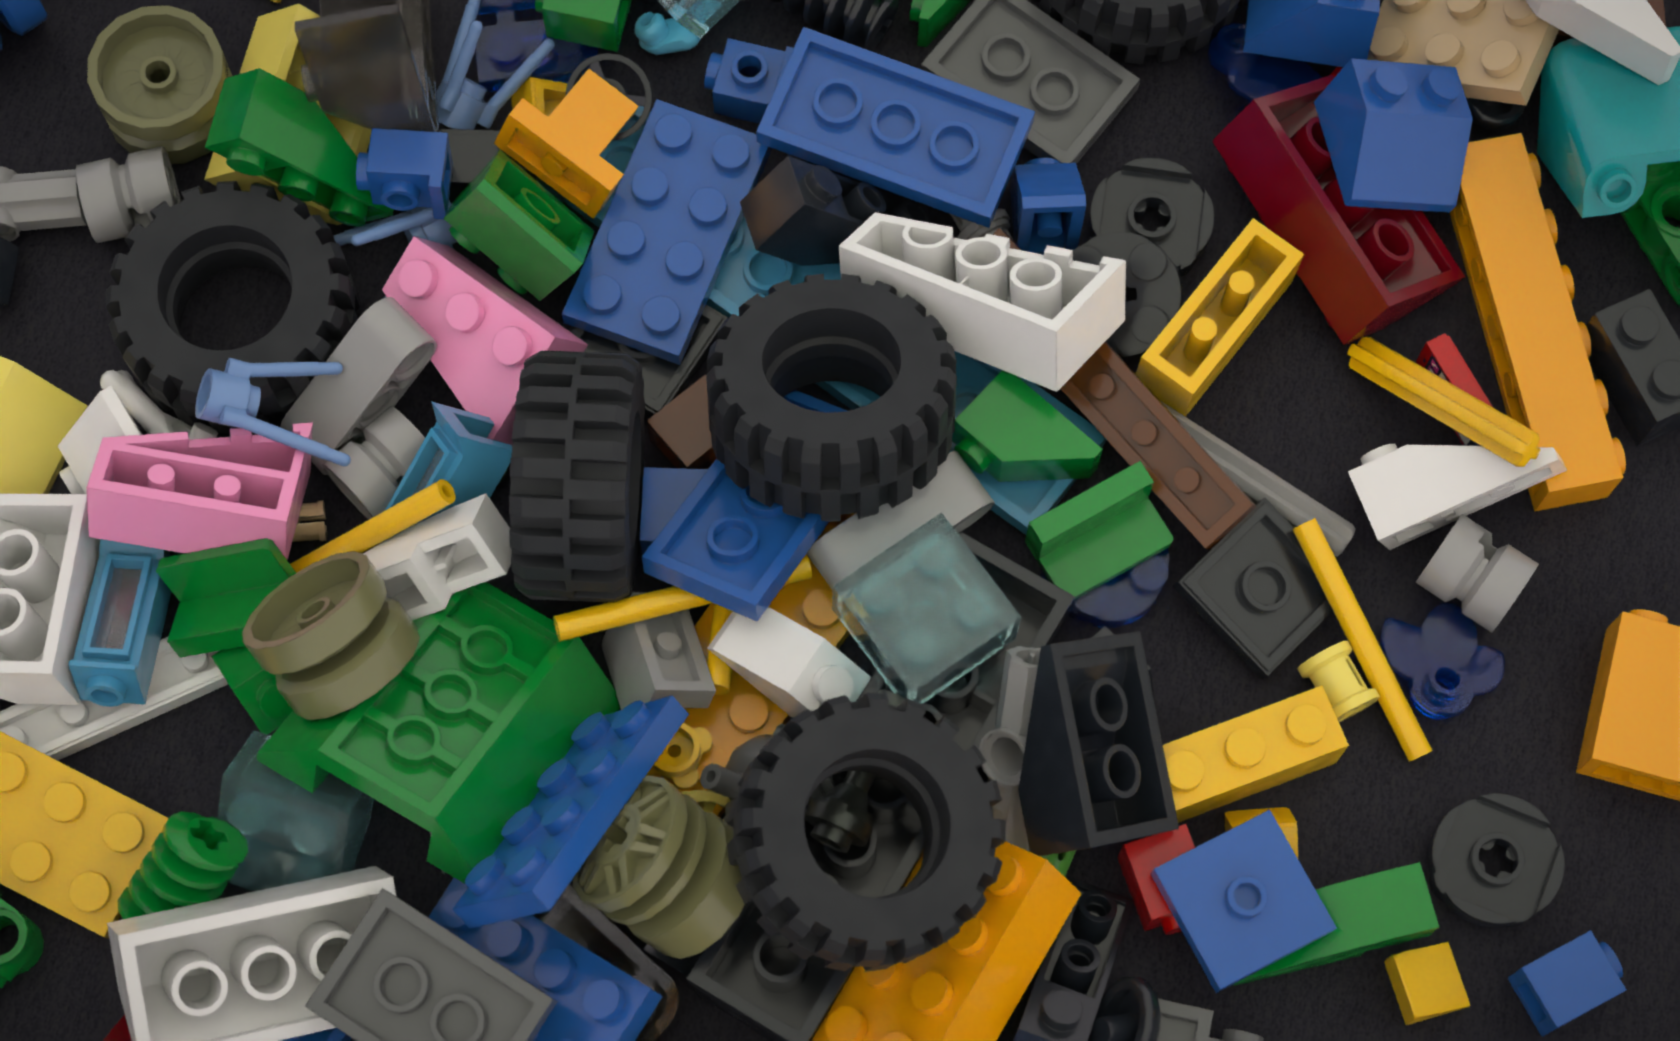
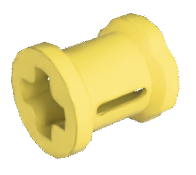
M1348 640L1326 648L1297 668L1301 677L1310 678L1315 688L1323 685L1339 723L1363 711L1380 698L1376 688H1367L1349 657L1352 647Z

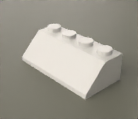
M376 866L107 923L118 990L132 1041H280L336 1028L306 1008L305 1005L382 888L396 896L393 876Z

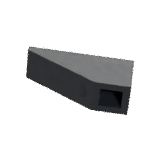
M787 156L740 201L755 249L801 266L839 264V245L875 212L930 223L925 210L914 200L897 197L878 190L869 183L854 181L833 173L824 166H814Z
M1072 878L1071 884L1082 894L1040 965L1013 1041H1088L1134 904L1133 900Z

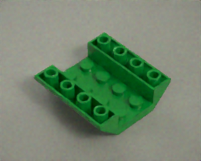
M487 582L452 593L444 610L413 620L420 637L414 655L400 673L380 691L352 709L329 718L306 720L292 711L257 752L256 759L312 794L328 774L331 773L431 832L427 862L464 884L470 871L483 859L491 856L503 841L504 837L501 835V831L507 821L518 811L528 807L540 789L537 787V781L540 776L555 762L563 759L573 746L574 742L571 736L574 730L594 713L601 712L603 715L621 710L616 690L580 637L560 642L552 619Z

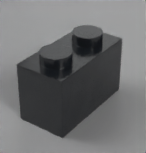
M1648 289L1596 312L1586 326L1591 339V355L1588 360L1597 378L1603 382L1609 399L1636 446L1638 447L1680 428V340L1652 291Z

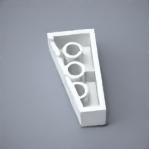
M876 212L839 245L841 274L860 276L861 283L874 285L876 280L893 286L897 290V296L900 298L907 294L926 308V316L932 315L939 321L946 331L947 341L953 346L954 351L1055 392L1078 371L1125 321L1126 260L1103 256L1100 265L1074 261L1073 250L1047 245L1044 255L1011 249L1010 238L986 234L985 237L969 240L953 237V227Z

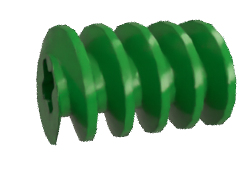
M179 812L171 815L163 827V833H160L152 844V851L146 854L140 864V869L136 870L130 879L129 887L124 889L117 900L118 912L122 919L219 899L227 883L230 882L239 864L243 862L248 853V840L236 827L225 820L215 817H204L193 812Z

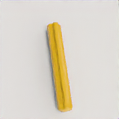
M1362 337L1357 345H1350L1347 354L1351 356L1349 367L1353 371L1516 467H1524L1530 459L1536 460L1541 451L1538 447L1540 437L1535 431L1371 337Z

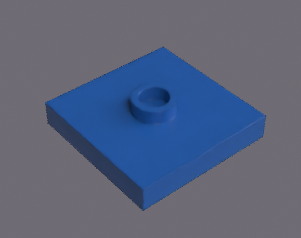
M1270 810L1162 864L1150 873L1216 993L1337 929Z

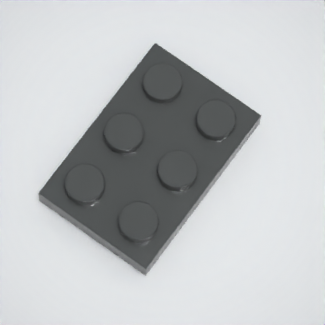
M975 0L921 63V70L1035 111L1034 122L1023 147L1038 158H1053L1060 163L1077 164L1136 93L1140 78L1027 0Z
M382 888L305 1007L356 1041H533L558 1001Z

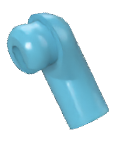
M690 0L680 17L664 19L662 14L647 12L637 19L634 33L639 39L641 48L654 55L691 50L699 43L722 6L718 0Z

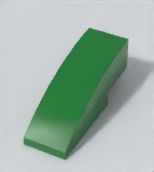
M1420 862L1315 889L1337 929L1233 984V986L1361 956L1365 951L1430 936L1439 928V924Z

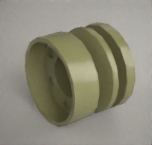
M649 775L645 776L573 877V888L582 901L594 909L602 910L612 921L626 924L633 935L662 954L678 959L699 954L719 940L739 917L745 905L736 887V884L742 880L739 866L729 865L727 844L733 839L734 827L727 824L716 814L705 812L692 797L682 794L675 785L665 778Z

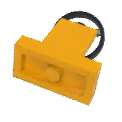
M609 53L592 56L583 61L573 71L567 84L566 96L549 116H546L522 98L509 113L494 145L594 219L608 202L624 175L600 157V155L611 141L620 140L634 134L648 119L653 103V92L649 78L636 62L625 56ZM616 60L630 66L641 78L646 97L628 95L626 88L621 82L606 78L599 61ZM590 66L591 70L588 69V70L584 73V75L579 79V81L576 83V81H577L578 77L580 76V74H581L587 67ZM643 106L644 110L639 120L628 130L619 133L636 112L637 108Z

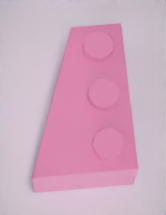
M416 236L412 238L382 288L387 297L394 298L436 341L437 348L430 359L465 411L489 417L495 425L487 438L513 445L512 431L516 413L515 403L517 391H519L520 387L519 378L521 370L524 369L525 360L541 350L584 352L588 346L587 343L450 246Z
M313 422L292 424L293 433L312 440ZM230 428V437L189 440L188 431L103 437L87 484L89 537L180 553L196 552L268 538L276 544L288 560L311 472V455L261 435H252L250 431L242 428Z

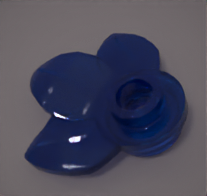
M1229 24L1222 27L1217 37L1209 45L1208 59L1210 63L1227 76L1228 84L1234 92L1250 102L1262 96L1323 78L1304 61L1243 52L1245 24Z
M1447 602L1435 607L1425 618L1421 628L1393 618H1387L1382 625L1380 639L1382 651L1391 669L1409 681L1410 697L1413 705L1420 713L1429 718L1443 720L1460 715L1468 708L1474 696L1491 693L1503 679L1505 671L1504 653L1492 647L1477 646V630L1473 620L1462 614V608L1454 603ZM1437 681L1446 685L1450 690L1442 688Z

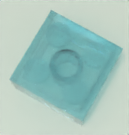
M942 512L835 584L832 591V610L892 691L921 704L1014 641L1017 637L1021 621L1019 613Z

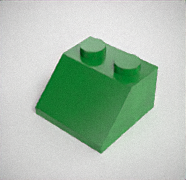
M501 150L492 157L454 200L443 218L451 225L449 231L461 246L475 254L481 250L499 266L497 272L508 286L520 294H526L529 291L539 301L580 268L595 232Z

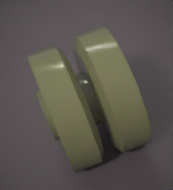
M169 5L140 7L117 17L98 35L88 56L87 73L89 87L116 141L130 153L163 146L171 164L188 163L211 152V150L205 148L224 80L233 76L212 28L194 13Z
M356 551L338 553L310 564L286 579L268 594L251 613L242 631L244 645L263 670L276 675L278 691L295 714L306 720L329 718L352 709L376 694L400 673L414 655L420 637L417 626L399 601L386 597L388 592L385 581L367 555Z

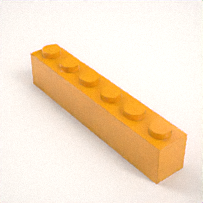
M1522 133L1468 143L1457 205L1449 213L1507 416L1535 431L1540 437L1538 447H1553L1562 458L1567 469L1563 473L1528 488L1535 512L1607 498L1623 479L1626 459L1620 440L1616 437L1611 438L1605 417L1608 413V396L1605 386L1600 379L1594 380L1588 360L1591 355L1589 331L1584 322H1577L1571 302L1574 298V282L1571 271L1567 265H1560L1555 248L1558 238L1556 220L1549 208L1544 209L1538 189L1541 185L1539 162L1534 153H1527Z

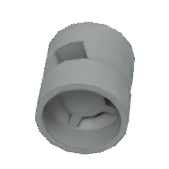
M163 146L129 153L123 165H119L112 158L76 165L75 171L79 197L88 228L95 243L124 238L136 224H141L146 228L153 221L149 211L163 201H166L169 207L181 202L173 168Z
M393 406L388 407L363 429L365 441L362 444L348 442L338 450L350 456L351 463L348 466H340L330 461L322 464L335 485L368 520L385 511L425 439L420 431Z
M1462 514L1415 583L1444 602L1455 598L1462 601V614L1492 633L1513 605L1539 564L1509 544L1497 549L1492 545V533Z

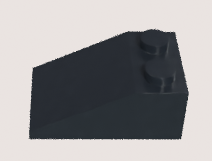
M1140 631L1041 646L1018 789L1029 849L1035 855L1045 856L1088 849L1179 829Z

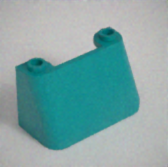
M1680 26L1667 27L1680 46ZM1576 38L1562 41L1550 50L1541 71L1537 155L1582 218L1611 215L1627 210L1643 194L1646 184L1647 165L1680 161V59L1670 80L1658 86Z

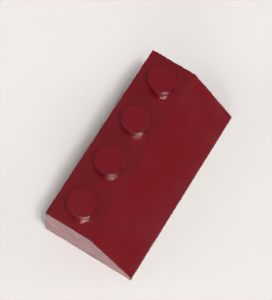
M1333 75L1254 99L1212 142L1226 162L1229 171L1235 176L1254 205L1262 222L1269 230L1304 254L1296 274L1301 278L1323 312L1327 323L1334 329L1343 345L1383 330L1460 282L1465 275L1423 211L1345 206L1314 101L1334 79Z

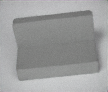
M632 592L629 597L644 594V592ZM689 609L606 631L602 640V650L621 710L638 700L647 703L671 695L675 697L683 708L709 707L716 689Z

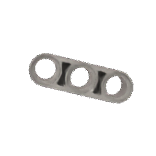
M387 297L379 300L358 318L326 362L341 363L343 366L342 372L338 375L314 376L283 418L280 428L292 432V424L313 422L312 440L327 445L337 451L348 442L362 444L365 441L363 429L388 407H394L434 355L437 348L436 341L394 298ZM311 455V462L323 475H328L322 466L327 460Z
M952 451L948 454L946 461L938 466L937 475L927 486L920 490L913 486L911 498L894 508H891L888 503L879 506V513L873 516L858 519L857 513L818 539L807 552V556L843 606H849L972 525L985 515L995 502L957 451Z

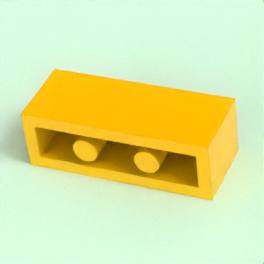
M1253 218L1142 355L1136 375L1160 401L1186 417L1290 286L1304 254Z
M1323 685L1164 744L1163 749L1178 823L1337 763L1349 744Z

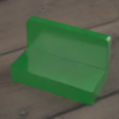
M1141 461L1029 522L1025 543L1050 583L1075 596L1074 600L1169 548L1173 542L1171 532L1149 500L1154 481Z
M268 538L161 558L156 572L180 601L167 642L180 658L245 646L242 631L251 613L268 594L286 579L296 574V571L276 544Z

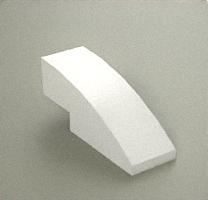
M483 494L419 522L363 554L367 555L384 579L388 592L386 597L399 601L413 621L444 610L452 593L506 575L510 568L512 557L509 536L510 528L488 495Z

